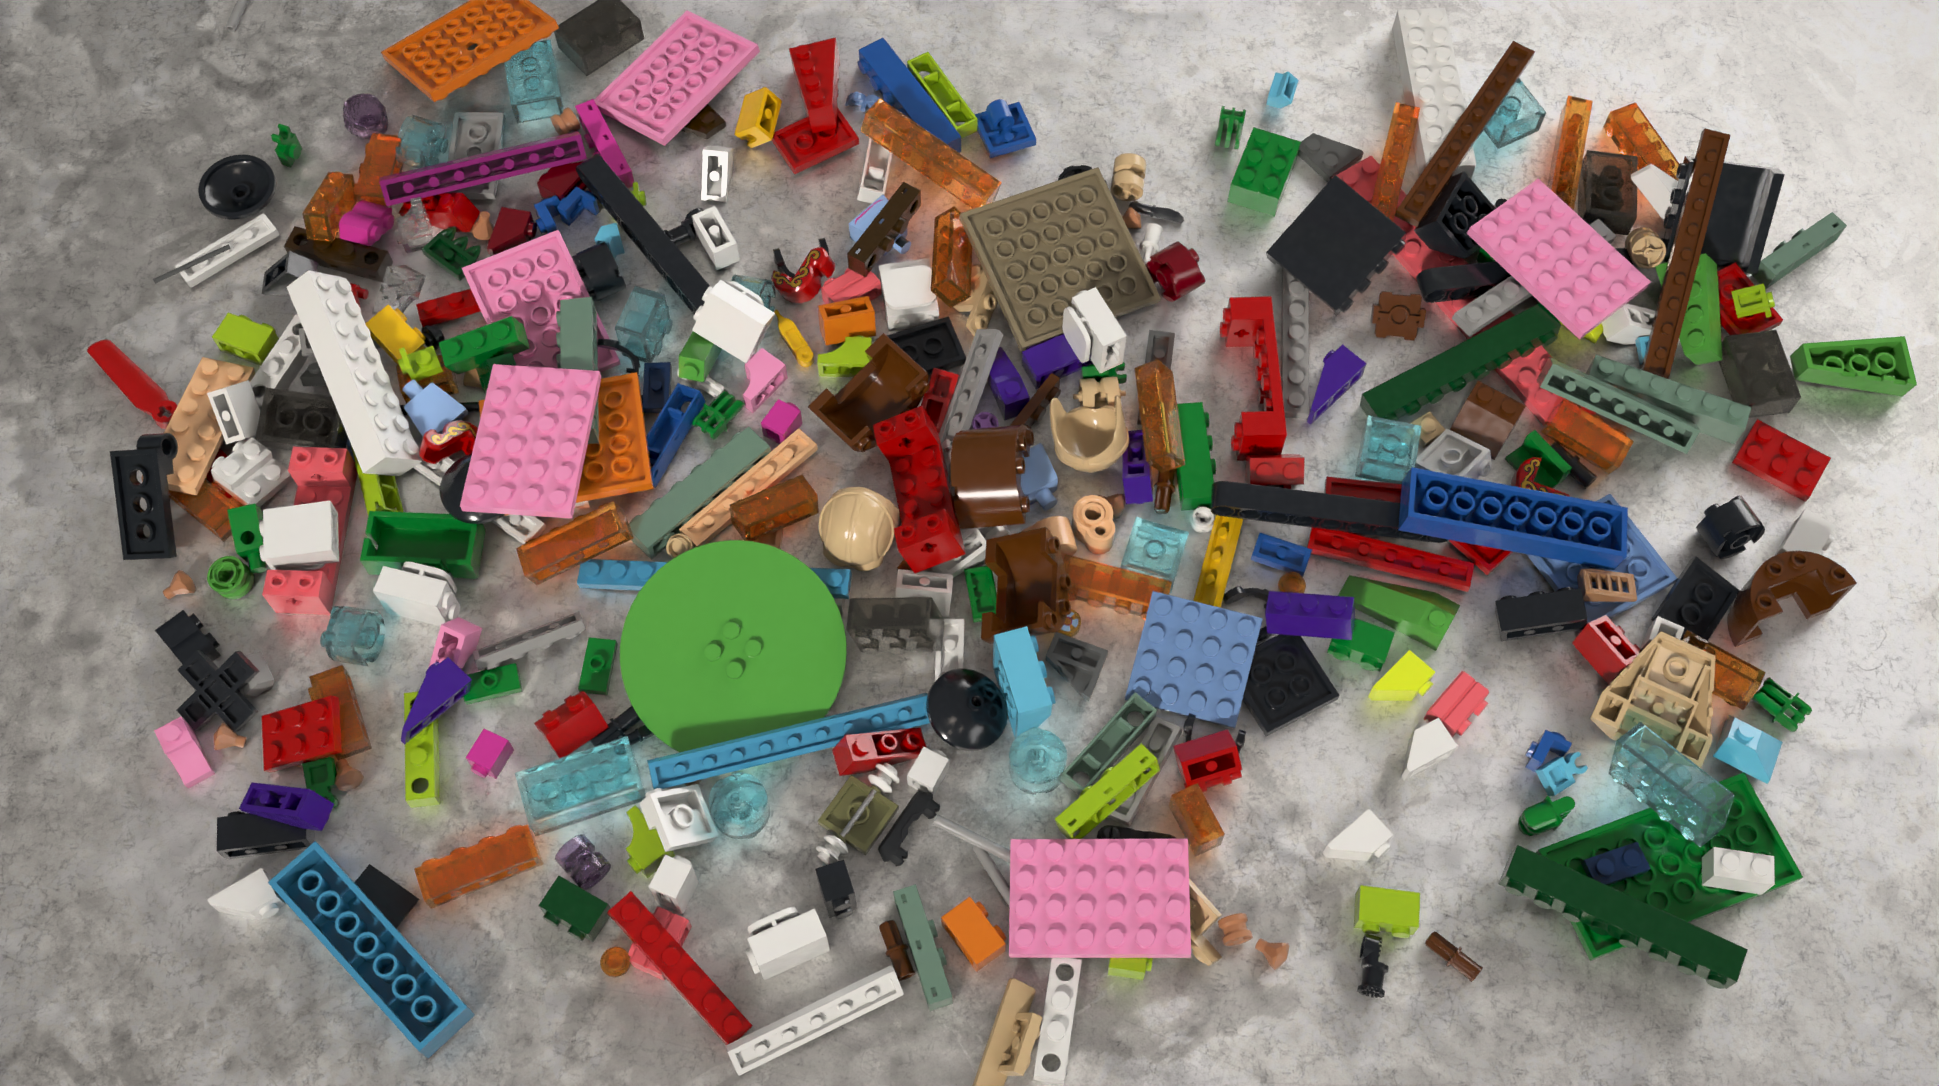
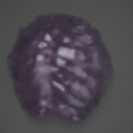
M356 94L344 102L343 121L345 128L351 134L371 141L376 139L379 133H386L388 129L386 109L375 95Z

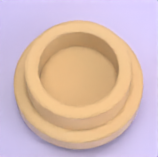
M682 533L671 536L666 545L667 553L671 558H675L693 549L691 539Z

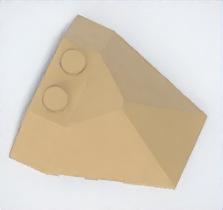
M1661 631L1638 654L1633 663L1628 665L1600 694L1590 719L1609 738L1662 763L1701 769L1712 743L1711 718L1713 717L1712 692L1714 691L1715 655Z

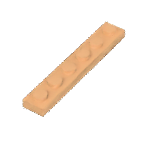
M798 428L679 529L680 533L687 535L694 547L709 543L818 450L817 444Z

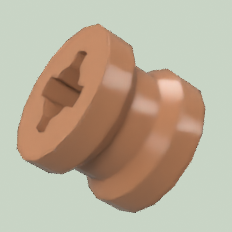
M569 107L563 109V113L560 115L554 114L550 117L559 135L581 129L577 117Z
M1245 913L1229 915L1218 920V926L1224 932L1222 940L1225 946L1238 945L1253 938L1252 932L1246 926L1248 919Z

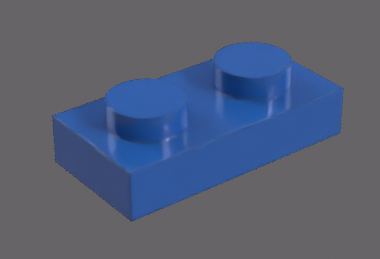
M1259 533L1251 560L1303 577L1312 549Z

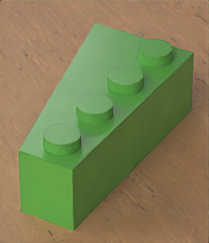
M1706 253L1701 254L1679 337L1685 356L1696 365L1723 360L1717 264ZM1668 262L1655 267L1661 286H1663Z
M1905 336L1803 343L1790 355L1794 377L1798 381L1901 397L1917 385Z

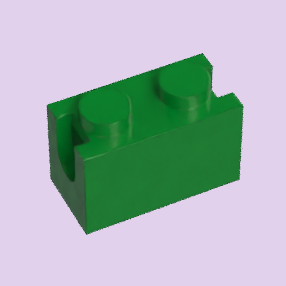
M1355 618L1352 640L1331 639L1327 653L1332 654L1338 660H1349L1357 663L1365 670L1380 672L1386 661L1395 632Z

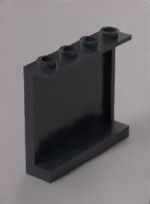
M1685 156L1683 163H1680L1677 168L1676 177L1679 180L1677 188H1673L1671 192L1670 203L1672 207L1670 213H1667L1664 219V228L1666 229L1664 238H1660L1666 247L1664 262H1668L1695 157ZM1724 161L1701 254L1706 253L1718 266L1727 267L1736 263L1746 273L1757 275L1785 176L1780 169Z
M1335 175L1267 250L1266 255L1267 259L1273 264L1277 263L1329 306L1333 310L1334 315L1337 316L1341 311L1345 313L1353 305L1354 301L1352 299L1358 292L1362 294L1371 284L1370 279L1375 273L1380 274L1389 264L1387 261L1393 253L1397 255L1406 245V232Z

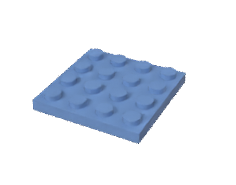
M1611 494L1595 501L1620 506ZM1629 516L1627 520V557L1615 570L1527 554L1555 592L1564 587L1578 589L1577 575L1581 569H1598L1634 574L1637 601H1584L1587 624L1605 615L1612 619L1674 584L1678 579ZM1592 582V588L1596 589V582ZM1602 582L1603 590H1607L1606 582ZM1612 582L1613 591H1617L1616 582ZM1622 582L1623 592L1628 593L1627 582Z
M1153 591L1125 700L1128 701L1134 693H1137L1154 708L1188 716L1190 713L1196 715V719L1235 729L1263 618Z

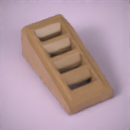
M1581 569L1577 575L1578 588H1581L1584 601H1637L1634 574L1598 569ZM1592 582H1596V589L1592 588ZM1602 582H1606L1607 590H1603ZM1612 582H1616L1617 591H1613ZM1622 582H1627L1628 593L1623 592Z

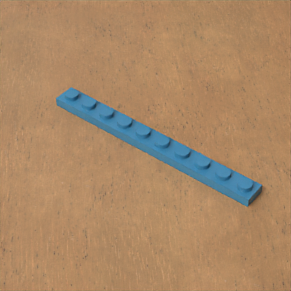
M581 559L577 585L579 588L640 591L657 570L667 562ZM810 568L823 581L834 599H849L852 579L850 569Z
M923 693L647 760L653 789H665L835 747L845 735L908 729L929 724L926 709L928 694Z

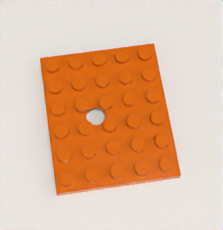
M470 0L383 50L381 54L385 61L433 102H436L437 100L445 99L452 91L465 87L479 75L487 74L496 65L509 61L511 56L518 52L529 49L538 40L549 37L552 32L559 29V26L554 18L529 0ZM473 44L477 45L474 50L468 49Z
M636 372L602 378L598 392L599 443L587 445L576 503L653 489L638 374ZM485 399L479 400L480 418Z

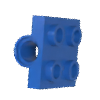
M998 99L992 101L987 106L985 112L974 114L978 119V133L990 158L1036 145V137L1020 102L1008 105L1005 100Z

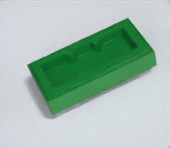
M988 566L964 569L973 623L981 622L982 613L993 612L996 614L997 592L993 572Z
M588 638L578 687L579 692L584 691L589 694L608 695L618 645L616 640Z
M513 663L467 674L472 679L469 693L464 696V702L466 705L522 692L517 664Z

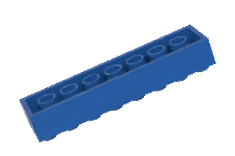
M1411 467L1402 481L1398 530L1615 570L1627 557L1628 507Z

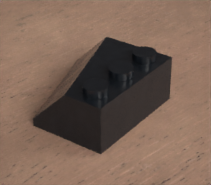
M1463 171L1451 177L1419 226L1415 227L1414 232L1429 249L1465 259L1481 248L1467 234L1469 228L1496 208Z

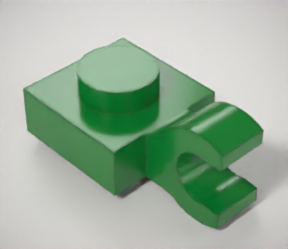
M1125 362L1103 373H1099L1094 364L1082 367L1080 379L1095 378L1097 382H1100L1101 378L1117 377L1118 383L1123 384L1127 380V374L1120 375L1116 372L1124 371Z

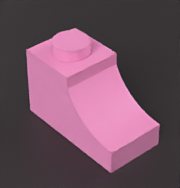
M763 348L745 363L746 376L750 380V384L743 394L745 408L752 413L788 378L786 365Z
M460 617L441 624L429 667L437 661L441 663L449 657L462 670L466 661L477 648L482 628Z
M182 717L154 730L164 753L174 765L187 788L215 774L193 728Z

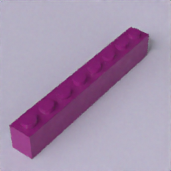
M576 131L380 177L379 182L386 206H391L587 159L581 134Z

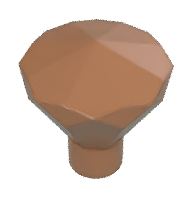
M1130 206L1122 218L1128 229H1141L1140 214Z
M480 212L479 220L471 229L472 235L477 239L490 240L494 226L490 222V214L488 212Z
M1125 495L1101 496L1111 504L1113 518L1118 519L1125 507Z
M178 570L170 586L163 590V594L170 600L178 594L195 593L196 586L189 575L184 571Z
M222 723L213 735L214 749L220 750L232 746L244 748L247 737L237 735L228 725Z
M340 759L336 762L338 773L335 785L341 791H350L358 787L364 778L361 771L350 767L346 759Z
M1260 938L1256 943L1255 949L1262 952L1270 966L1276 970L1286 961L1289 944L1269 943Z

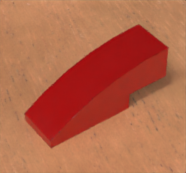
M933 368L929 382L930 387L923 396L921 406H923L938 429V433H940L960 375Z

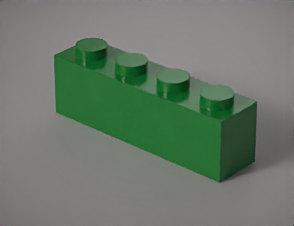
M1203 402L1171 404L1169 425L1181 511L1195 510L1199 507L1211 509L1212 484L1215 483L1213 475L1216 474L1215 459L1210 458V451L1213 450L1212 436L1207 435L1206 429L1209 428V414L1204 412Z

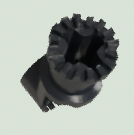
M696 208L690 211L680 226L669 231L664 230L676 246L687 241H695L694 235L696 233L692 215L704 211L703 208Z
M1364 934L1361 944L1360 960H1362L1361 968L1364 971L1362 984L1358 986L1357 992L1367 997L1371 994L1372 998H1382L1385 995V991L1382 989L1384 975L1388 972L1389 966L1378 962L1379 952H1381L1380 947H1382L1379 943H1382V937Z

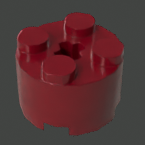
M1178 241L1150 256L1151 260L1147 262V269L1154 284L1156 282L1159 283L1160 287L1164 290L1161 295L1167 301L1174 302L1205 283V277L1198 266V254L1193 248L1188 250Z

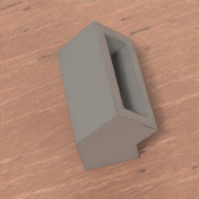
M261 652L246 655L260 672L242 688L245 695L258 697L263 691L270 690L273 687L275 679Z

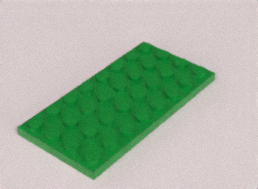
M1744 772L1536 851L1541 856L1587 876L1581 864L1585 859L1638 842L1651 869L1646 873L1608 886L1689 923L1760 896V894L1702 886V857L1713 847L1774 856L1775 885L1763 894L1803 878ZM1570 921L1590 961L1626 948V946L1619 942V939L1610 935L1597 934L1590 929V926L1582 922Z

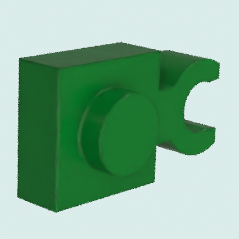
M278 124L279 135H271L272 141L278 143L275 152L281 164L291 168L295 160L300 157L302 146L296 134L291 132L289 126Z
M327 757L303 763L306 789H311L322 797L329 798V801L334 803L333 808L337 807L338 799L331 792V788L337 787L335 785L337 771L334 758Z

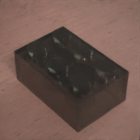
M597 0L559 24V29L554 31L558 48L586 76L644 40L640 19L621 0Z
M1586 151L1579 167L1578 215L1590 225L1599 219L1614 234H1629L1637 219V186L1632 181L1631 174L1637 171L1638 156Z
M1777 330L1730 335L1724 338L1722 341L1723 360L1719 361L1732 401L1752 407L1749 418L1790 413L1800 400L1801 395Z
M265 388L255 440L265 447L292 450L293 447L346 448L348 435L331 396Z
M932 597L850 598L846 630L859 650L865 654L875 655L878 652L904 654L906 651L931 654L933 651H942L945 620Z

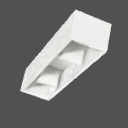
M876 110L874 112L857 200L872 204L881 195H885L899 116ZM878 129H883L887 131L888 134L876 132L875 134V131Z
M295 314L250 381L255 398L262 388L266 387L265 395L256 398L260 412L267 416L271 415L309 357L302 356L298 334L299 328H303L297 314Z
M1052 958L1033 1080L1059 1085L1064 1083L1082 964L1080 959ZM1059 965L1073 968L1074 975L1070 980L1062 981L1057 977L1056 969ZM1047 1054H1055L1060 1059V1067L1054 1072L1045 1070L1042 1065V1060Z

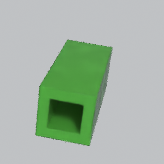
M693 331L679 354V377L705 382L722 348Z

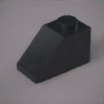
M289 251L264 272L261 294L266 296L290 295L287 286L308 270L317 272L318 262Z

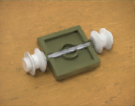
M888 763L883 765L876 764L875 767L878 773L876 775H868L871 787L852 775L845 782L818 819L820 826L835 835H825V846L816 847L819 852L817 857L822 862L828 865L840 861L838 856L841 853L848 854L845 843L864 855L869 852L899 810V805L881 794V792L892 793L890 784L892 782L899 783L900 781L897 776L898 771Z

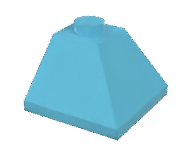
M1729 715L1726 718L1713 757L1768 784L1781 749L1782 741Z

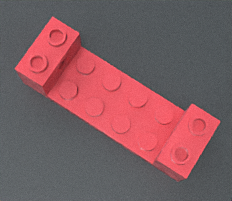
M293 447L288 472L298 485L294 505L322 501L332 502L338 512L339 562L326 563L322 568L312 571L267 569L262 595L276 613L331 615L358 472L347 448Z

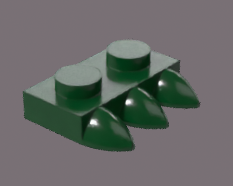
M451 227L439 232L422 248V252L438 266L461 281L465 277L462 268L477 262L481 246L477 245L466 249L468 237L463 236L453 240L456 228Z

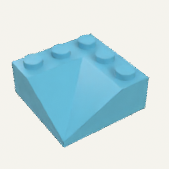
M1028 627L994 635L993 671L998 687L1006 702L1007 715L1016 744L1023 742L1051 716L1052 704L1056 703L1052 687H1047L1044 678H1047L1045 664L1043 661L1038 662L1036 652H1039L1036 637L1035 635L1030 636Z

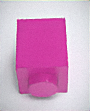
M778 399L761 422L763 436L781 444L803 424L801 411L793 403H785Z
M483 729L467 754L466 759L471 765L470 770L483 778L489 775L497 779L514 749L509 740Z

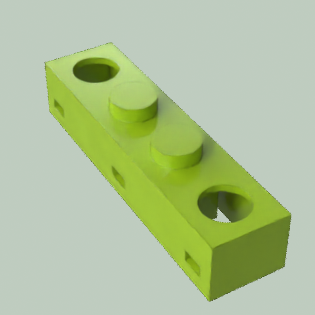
M926 52L908 60L907 68L960 134L961 139L977 132V117L930 53ZM922 71L930 73L924 77V80L919 74ZM957 122H964L959 126L956 125Z
M352 448L368 516L369 511L404 512L395 476L363 473Z
M419 691L404 693V724ZM438 718L405 744V801L411 808L440 805ZM425 778L429 783L427 790L420 794L415 793L414 781Z
M1141 743L1114 768L1110 767L1105 770L1099 781L1093 786L1086 787L1080 793L1079 798L1055 818L1059 831L1067 839H1083L1160 771L1157 758ZM1150 768L1151 770L1145 775L1144 772ZM1111 800H1116L1113 804H1108ZM1079 829L1081 832L1074 837L1073 834Z

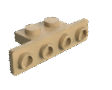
M981 264L969 265L953 304L957 312H970L966 328L975 336L977 329L988 328L998 302Z
M1189 879L1191 948L1193 949L1194 956L1200 962L1210 966L1218 962L1222 956L1203 934L1222 914Z
M1015 978L1008 980L972 1086H1004L1007 1076H1024L1025 1071L1030 1065V1054L1034 1042L1040 1035V1024L1043 1018L1033 1012L1029 1013L1036 992L1035 988Z

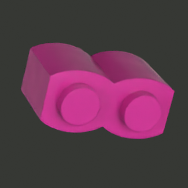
M365 200L359 201L353 210L345 213L339 221L340 238L367 246L373 245L376 241L380 240L382 234L392 229L395 220L392 215V208Z

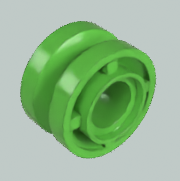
M224 556L211 565L208 570L207 581L209 586L226 599L235 600L245 596L251 590L254 583V574L250 573L249 567L240 559L234 556Z

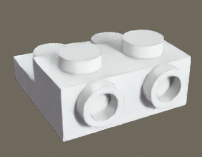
M1446 429L1413 461L1414 468L1477 479L1480 475L1483 477L1487 476L1492 469L1491 452L1489 449L1449 429Z
M253 437L247 441L240 440L233 447V453L226 458L223 456L217 458L211 469L213 482L244 506L254 503L258 507L262 506L293 480L288 469L273 459L272 452Z
M681 784L662 791L661 788L653 789L645 794L646 798L639 803L649 830L657 829L665 852L712 842L719 837L698 784L690 786Z

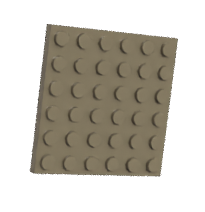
M1098 167L960 213L959 219L1021 352L1031 345H1039L1055 336L1064 334L1062 328L1064 309L1069 306L1071 307L1072 297L1080 291H1088L1096 287L1115 318L1157 304L1161 300L1157 288Z

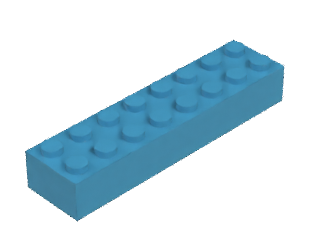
M316 841L268 882L413 1046L428 1059L475 1016L470 1008Z

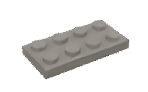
M455 112L448 161L502 149L506 120L504 112ZM498 180L446 193H463L468 199H496Z

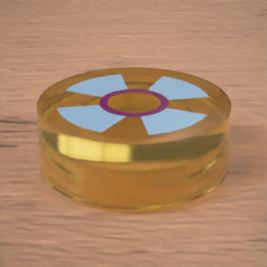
M1071 609V613L1067 615L1063 627L1057 632L1070 637L1075 636L1081 627L1080 615Z

